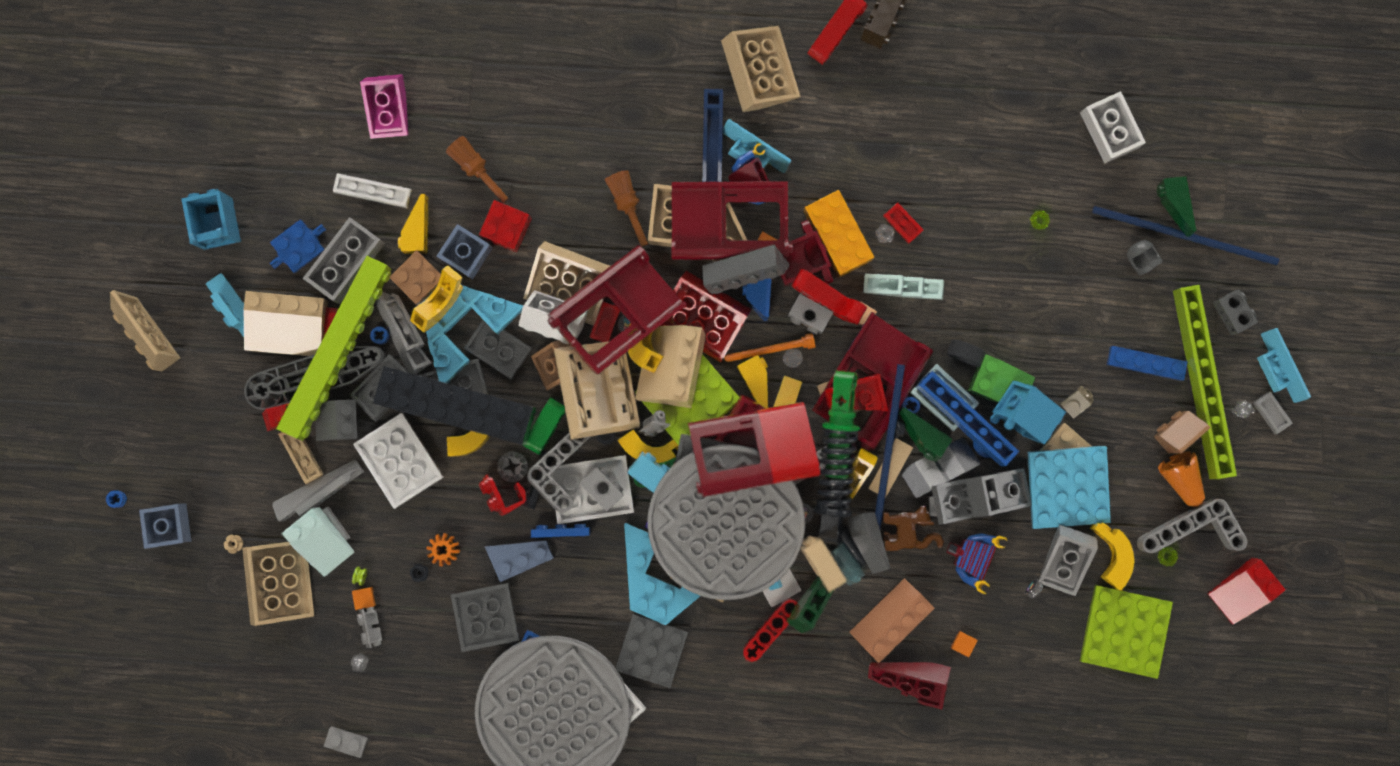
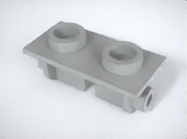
M658 410L653 416L643 421V428L638 431V434H644L645 437H656L657 434L663 432V430L670 426V423H665V413Z
M374 606L366 608L367 612H364V609H359V614H357L359 626L362 625L363 628L361 640L363 645L366 644V648H372L371 643L374 646L381 645L383 640L380 627L372 628V625L379 623L377 610H374Z

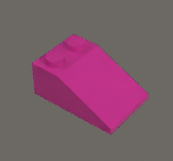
M403 74L364 78L360 85L370 139L408 135L406 91Z

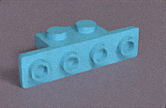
M728 119L722 133L736 142L728 153L730 156L737 160L749 150L753 151L754 146L760 143L761 145L757 146L756 151L761 153L765 150V153L755 155V158L759 157L763 168L769 163L782 173L786 172L791 159L732 120Z
M220 273L206 283L212 292L210 296L214 301L212 305L218 312L221 311L225 316L223 320L227 326L238 329L244 337V303L225 276Z
M1275 328L1262 333L1261 337L1269 352L1257 357L1273 392L1280 391L1286 387L1294 403L1311 398L1279 330Z

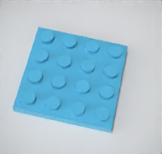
M1107 446L1028 452L1033 529L1058 527L1059 524L1063 526L1101 524L1102 522L1111 523Z

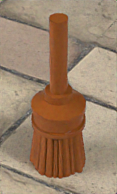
M459 137L448 147L446 153L462 166L461 169L467 173L468 177L474 175L477 178L480 177L502 203L509 199L487 175L484 168L486 160L479 153L475 152L466 137Z
M624 170L605 178V182L615 198L614 203L617 205V210L624 211L626 215L628 214L641 247L648 245L635 213V206L639 203V199H637L636 191L633 190L629 171Z

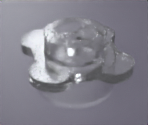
M1239 401L1231 412L1245 418L1250 416L1251 413H1255V409L1252 408L1251 403Z

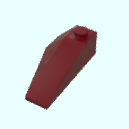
M870 662L868 678L888 688L895 687L901 690L902 695L907 697L909 694L917 698L918 703L942 710L951 667L932 662Z

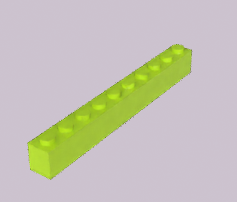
M366 255L277 430L301 441L309 436L313 421L317 420L320 415L319 409L321 405L327 401L331 386H334L338 380L337 374L345 366L349 351L354 349L358 334H361L364 330V322L367 316L369 317L372 314L376 299L378 300L381 297L384 283H387L390 279L392 269L388 265Z
M1200 285L1179 288L1173 291L1186 361L1188 362L1187 367L1198 418L1211 427L1201 436L1209 479L1237 476Z

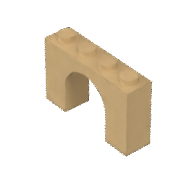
M811 535L804 538L800 549L817 577L821 578L827 590L830 592L845 583V577L822 540Z

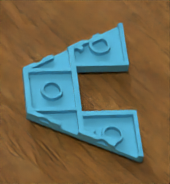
M463 286L459 297L445 316L426 331L429 349L433 356V363L439 381L448 383L470 362L462 351L448 338L446 333L472 308L496 334H499L522 312L523 305Z
M625 523L630 610L666 625L698 599L700 595L646 574L654 556L649 533Z

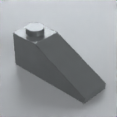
M864 513L847 519L852 538L872 574L891 569L875 513Z

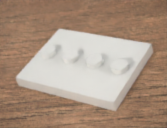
M404 413L394 417L353 444L394 509L444 478Z
M626 455L560 465L550 474L551 477L571 497L573 502L571 509L567 512L560 513L556 511L557 524L634 513ZM596 467L599 469L603 467L610 474L608 479L613 484L617 482L624 489L622 491L624 496L608 512L580 485V482ZM603 482L598 486V490L602 494L607 493L609 486ZM564 498L559 499L558 506L561 509H566L568 507L567 500Z

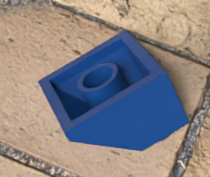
M769 278L754 284L743 285L742 296H746V302L763 321H767L769 318L771 279Z

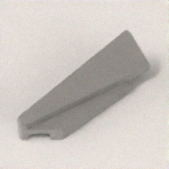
M382 292L381 297L378 300L376 299L375 303L405 369L409 373L416 375L431 365L430 360L421 349L424 342L415 325L410 321L411 318L399 295L393 293L390 295Z

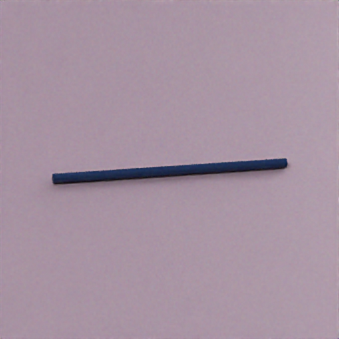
M1094 206L1092 213L1269 264L1277 265L1279 262L1277 257L1196 234L1186 237L1182 230Z
M897 364L875 510L879 529H881L905 365Z

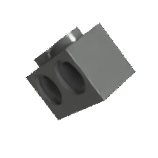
M1239 289L1212 302L1230 335L1238 334L1258 323L1256 313L1248 306L1245 294L1240 292ZM1230 299L1235 303L1234 308L1229 305ZM1240 315L1244 318V324L1239 322Z

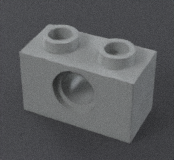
M799 294L788 317L791 318L790 321L799 326L803 324L807 326L809 332L817 335V333L822 334L833 312ZM807 311L813 312L815 315L814 320H807L804 313Z
M596 467L580 482V485L608 512L624 496L622 493L624 489L617 482L613 484L608 479L610 474L603 467L601 469ZM603 482L609 486L605 494L600 493L598 490V486Z

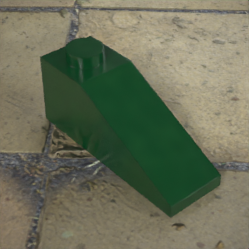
M1187 177L1164 178L1157 186V195L1160 197L1162 205L1186 237H1191L1197 230Z
M903 407L898 412V417L900 421H903L905 429L918 450L924 454L923 456L926 459L938 461L948 448L952 438Z
M818 576L796 604L786 622L800 633L812 630L835 589L829 592Z

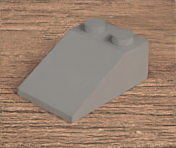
M1059 524L1051 542L1038 583L1076 596L1098 549L1097 537Z

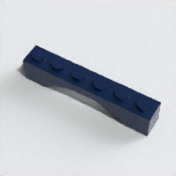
M704 89L702 182H722L723 89Z

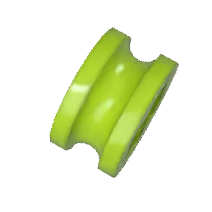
M356 567L352 583L356 584L358 582L360 586H363L368 570L365 568L361 570L360 567Z

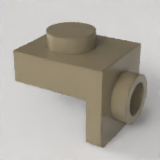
M1080 386L1061 405L1074 419L1092 405L1094 401L1093 394L1087 388L1084 389L1083 386Z

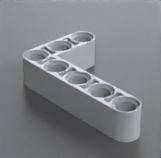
M568 433L528 471V481L560 513L570 510L573 502L571 497L550 474L590 437H584L581 441L571 440L570 433ZM567 444L570 447V452L568 454L562 453L560 445ZM553 457L556 465L554 467L547 466L546 458ZM532 471H540L541 479L534 480L531 476ZM547 484L554 486V494L549 495L545 492ZM564 498L567 500L568 507L566 509H561L558 506L559 499Z
M1211 498L1200 506L1193 507L1140 536L1137 540V546L1143 552L1155 553L1210 522L1227 549L1237 551L1245 549L1247 538L1228 504L1223 499ZM1214 503L1219 505L1217 512L1213 510ZM1198 512H1201L1202 519L1200 521L1196 519V514ZM1224 520L1228 521V527L1226 529L1223 528ZM1181 521H1184L1185 528L1181 531L1179 524ZM1164 530H1167L1169 534L1166 540L1162 537ZM1234 537L1238 539V543L1235 547L1232 544V540ZM1148 539L1152 542V546L1149 549L1145 546V542Z

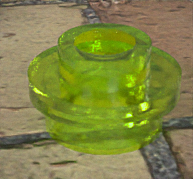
M1036 211L1030 218L1032 227L1037 230L1045 229L1050 222L1049 215L1044 211ZM1038 217L1042 219V224L1037 222Z
M1164 547L1158 552V560L1164 566H1172L1177 562L1178 554L1175 549ZM1166 553H1169L1170 558L1168 560L1164 558V555Z

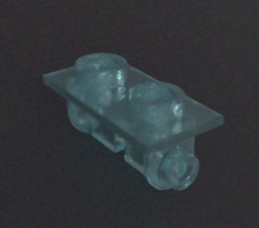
M843 544L830 552L849 586L854 583L856 584L865 576Z

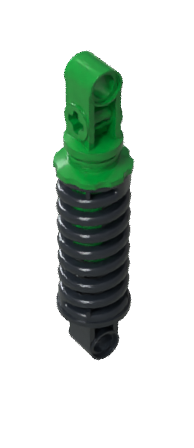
M836 371L834 374L832 410L828 412L830 420L822 425L824 436H828V438H822V443L828 445L827 448L821 449V453L827 455L826 458L820 459V463L826 465L825 468L820 469V474L825 475L827 479L820 478L818 483L827 487L826 489L821 488L817 490V493L825 496V499H818L814 510L815 513L822 515L819 538L823 543L840 545L842 541L843 517L852 515L849 507L852 498L849 494L852 493L853 488L849 484L854 481L851 473L855 471L852 463L855 462L856 457L852 453L856 452L857 447L853 443L858 440V431L860 430L859 426L854 425L856 412H853L857 373ZM841 397H843V399L846 400V403H844V401H841Z

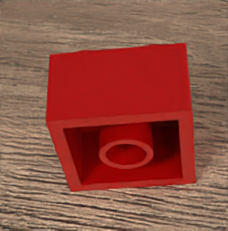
M494 200L479 236L484 240L517 253L532 218L525 212Z

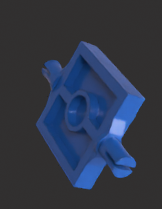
M300 219L270 242L278 254V257L270 262V265L276 269L280 264L285 263L293 273H296L325 250L320 244L318 236L326 231V228L321 224L314 230H311Z

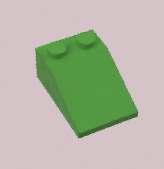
M985 354L981 366L976 368L967 392L998 404L1013 380L1032 386L1035 377L1004 361Z

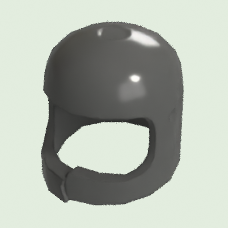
M1146 240L1135 243L1127 251V258L1138 275L1149 272L1163 262L1152 243Z

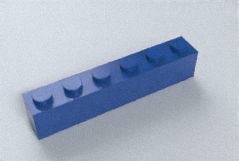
M933 371L929 372L916 386L925 397L1000 466H1006L1019 452Z

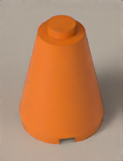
M1185 451L1169 457V462L1165 464L1163 461L1159 464V472L1187 506L1198 507L1203 504L1205 494L1198 459L1194 452L1191 454L1190 451Z

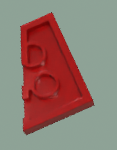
M880 374L857 379L854 402L855 410L888 411ZM834 387L824 389L829 409H832ZM841 397V401H844V403H846V400L843 399V397Z

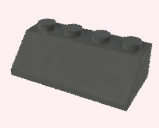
M772 245L703 265V283L711 294H719L725 290L737 289L743 285L754 284L764 279H772L782 275L788 269L789 263L777 247Z

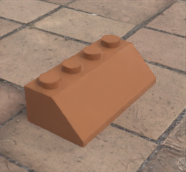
M904 578L849 633L879 663L934 607Z

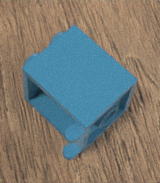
M218 189L207 190L205 194L192 193L187 198H182L190 244L206 250L241 242L233 199ZM219 206L218 212L206 214V207Z
M1013 380L992 411L994 414L991 416L990 422L997 424L1001 419L1005 422L1004 427L1006 429L1013 428L1023 437L1045 444L1050 439L1056 426L1062 421V417L1066 412L1034 386Z

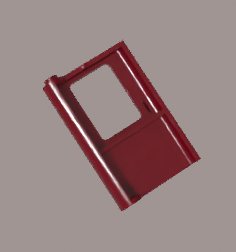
M873 312L868 316L836 371L852 373L860 369L869 376L880 374L882 384L886 387L884 394L888 411L873 410L862 430L858 431V441L861 442L860 446L867 451L876 449L888 429L897 364L905 365L899 403L900 409L934 353L931 348L912 340ZM834 374L831 377L825 389L834 387ZM823 391L812 411L829 422L830 415H828V412L832 409L828 408L825 392Z

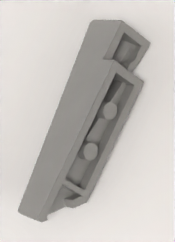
M353 460L274 501L273 508L278 521H286L296 512L299 516L305 515L309 510L319 506L362 474L364 470L356 460Z

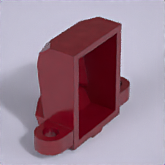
M808 220L800 222L804 236L789 242V244H792V255H789V258L786 259L789 267L784 274L780 275L784 286L793 284L800 269L806 270L813 275L820 273L826 284L832 283L833 278L829 270L831 264L826 254L825 245L822 244L818 232H813Z

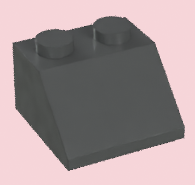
M335 400L323 403L319 409L320 415L315 420L316 441L357 439L356 400Z

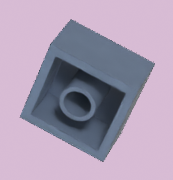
M457 224L437 254V257L473 280L493 248L490 244Z
M174 504L139 510L144 549L191 542L186 504Z

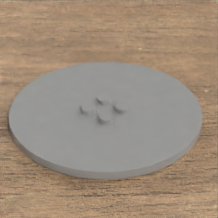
M715 445L702 448L705 467L708 473L756 465L761 462L759 451L743 446ZM694 452L681 458L661 478L655 488L649 506V540L661 567L683 588L711 599H741L753 596L771 587L792 566L804 538V508L794 482L788 481L702 497V494H698L696 488L699 476Z
M540 636L512 646L490 666L478 689L475 703L476 728L485 752L496 766H611L621 753L629 732L630 701L620 674L613 664L598 650L573 638Z

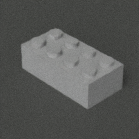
M349 217L303 279L332 301L340 304L354 281L366 255L374 259L385 243Z

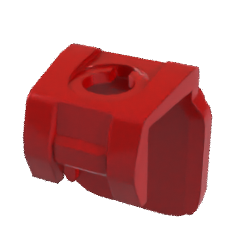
M485 475L479 484L481 492L491 496L487 501L490 511H498L501 516L510 513L526 502V492L519 483H516L513 487L520 502L505 508L492 477Z

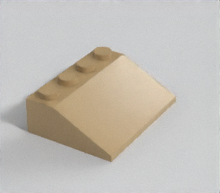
M779 26L732 31L721 40L743 112L763 109L801 97Z
M544 241L537 250L523 299L528 300L535 290L566 301L610 266ZM605 297L588 310L585 323L594 326Z
M115 290L110 292V306L114 313V319L125 328L124 333L129 339H133L136 343V350L146 357V363L152 370L163 371L180 359V356L137 297Z
M246 291L244 302V350L300 356L315 355L323 340L328 301L324 298Z
M685 325L659 326L653 331L651 337L652 346L656 352L664 357L655 373L641 368L635 400L692 408L706 337L702 328Z
M289 542L242 548L251 625L257 626L314 616L309 563Z

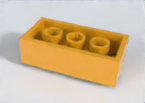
M839 190L804 208L803 212L813 231L818 232L822 244L825 245L826 254L838 278L874 259V255Z

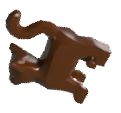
M920 506L915 512H903L894 516H890L888 512H883V522L897 526L896 534L883 532L886 551H897L904 548L925 549L932 541L937 542L938 548L943 547L944 540L938 533L927 535L923 541L917 540L916 524L922 526L934 525L930 518V513L925 506Z

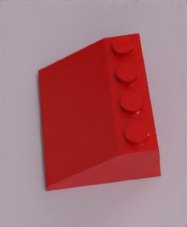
M686 271L680 277L673 291L687 305L660 326L685 325L702 328L706 334L703 352L722 362L752 309L723 292L711 294L705 288L703 280Z

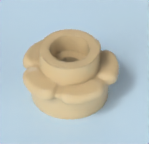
M229 535L226 537L224 548L229 553L234 554L242 549L243 540L239 535Z

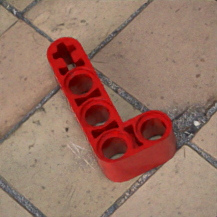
M844 0L807 54L824 65L855 20L864 13L868 4L864 0Z
M800 269L791 286L810 300L831 310L833 315L846 322L858 325L867 309V306L863 303L847 298L803 269Z
M788 598L776 608L745 644L743 654L746 660L750 662L757 661L789 625L786 621L791 613L785 611L786 604L794 603L796 606L797 601ZM779 617L783 620L780 627L772 625L774 618ZM761 633H769L770 639L767 642L760 641L759 636ZM756 640L757 643L760 646H762V649H760V647L758 646L755 649L756 655L754 656L753 654H751L749 656L748 649H753L756 646V643L754 642Z

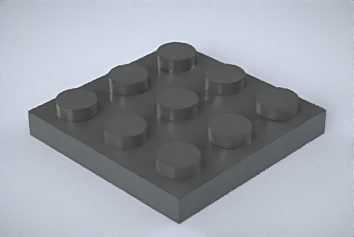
M509 583L451 594L461 652L520 640Z
M633 614L616 670L670 688L688 631Z

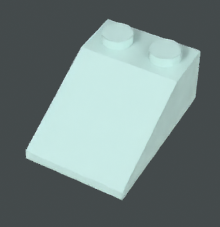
M320 507L309 510L282 533L291 546L324 577L355 553Z

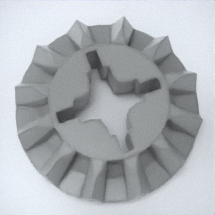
M507 452L500 457L497 463V472L502 479L508 482L520 481L528 471L527 460L518 452ZM510 459L513 464H520L515 468V475L512 470H505L510 465Z

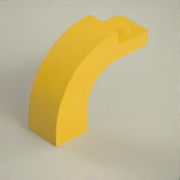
M449 266L445 267L442 270L437 287L423 303L413 309L410 321L424 333L438 323L459 297L463 286L460 284L462 277Z
M651 332L632 347L628 353L638 366L655 373L664 356L654 350L651 343L653 332Z
M634 429L618 440L623 449L633 458L637 459L642 451L645 454L649 452L656 457L657 463L675 458L676 456L672 450L676 449L678 451L679 447L674 439L661 447L648 446L640 439Z
M470 431L463 436L447 437L448 456L471 454L480 449L490 436Z
M1103 522L1101 524H1092L1089 529L1109 545L1112 554L1110 565L1101 575V578L1114 589L1121 591L1129 581L1134 568L1132 546L1121 530L1113 529L1110 532L1112 529Z

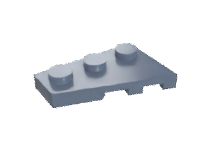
M546 540L485 547L500 582L554 558Z

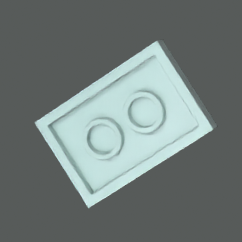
M935 364L929 371H933L973 409L979 404L975 398L938 364ZM916 386L910 391L916 399L951 431L958 427L925 397Z

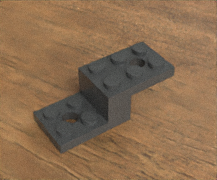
M1024 468L931 486L939 525L1032 506ZM1010 486L1013 488V494L1010 493ZM951 497L954 499V506L951 505Z

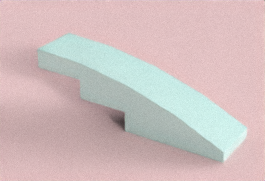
M865 274L863 293L943 300L944 280L904 277L903 275Z

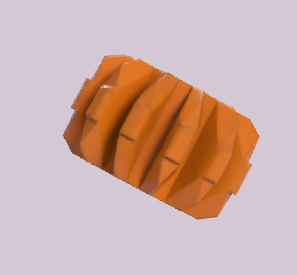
M444 533L442 538L437 534L435 535L436 541L434 539L429 540L433 546H427V550H432V553L427 556L428 558L435 557L432 560L433 564L439 560V566H443L445 562L447 565H451V559L454 561L458 559L454 553H460L459 549H455L459 542L452 543L455 537L451 536L448 539L447 533ZM446 546L447 549L445 550H447V553L441 554L440 551L442 549L440 547Z

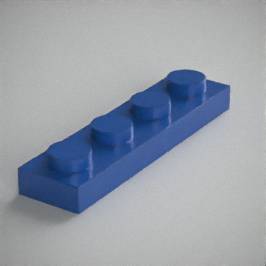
M1110 346L1107 365L1179 381H1184L1188 363L1182 360L1116 346Z

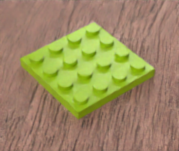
M702 354L692 408L642 402L652 414L658 410L665 413V423H670V426L665 430L679 445L681 433L690 435L688 423L724 416L735 406L739 396Z
M1095 585L1080 661L1158 679L1173 602Z

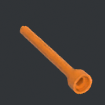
M813 333L805 334L799 340L727 354L724 356V360L731 362L798 347L812 349L815 348Z

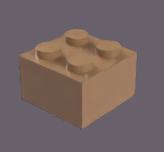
M416 250L389 278L416 305H420L437 287L441 273Z

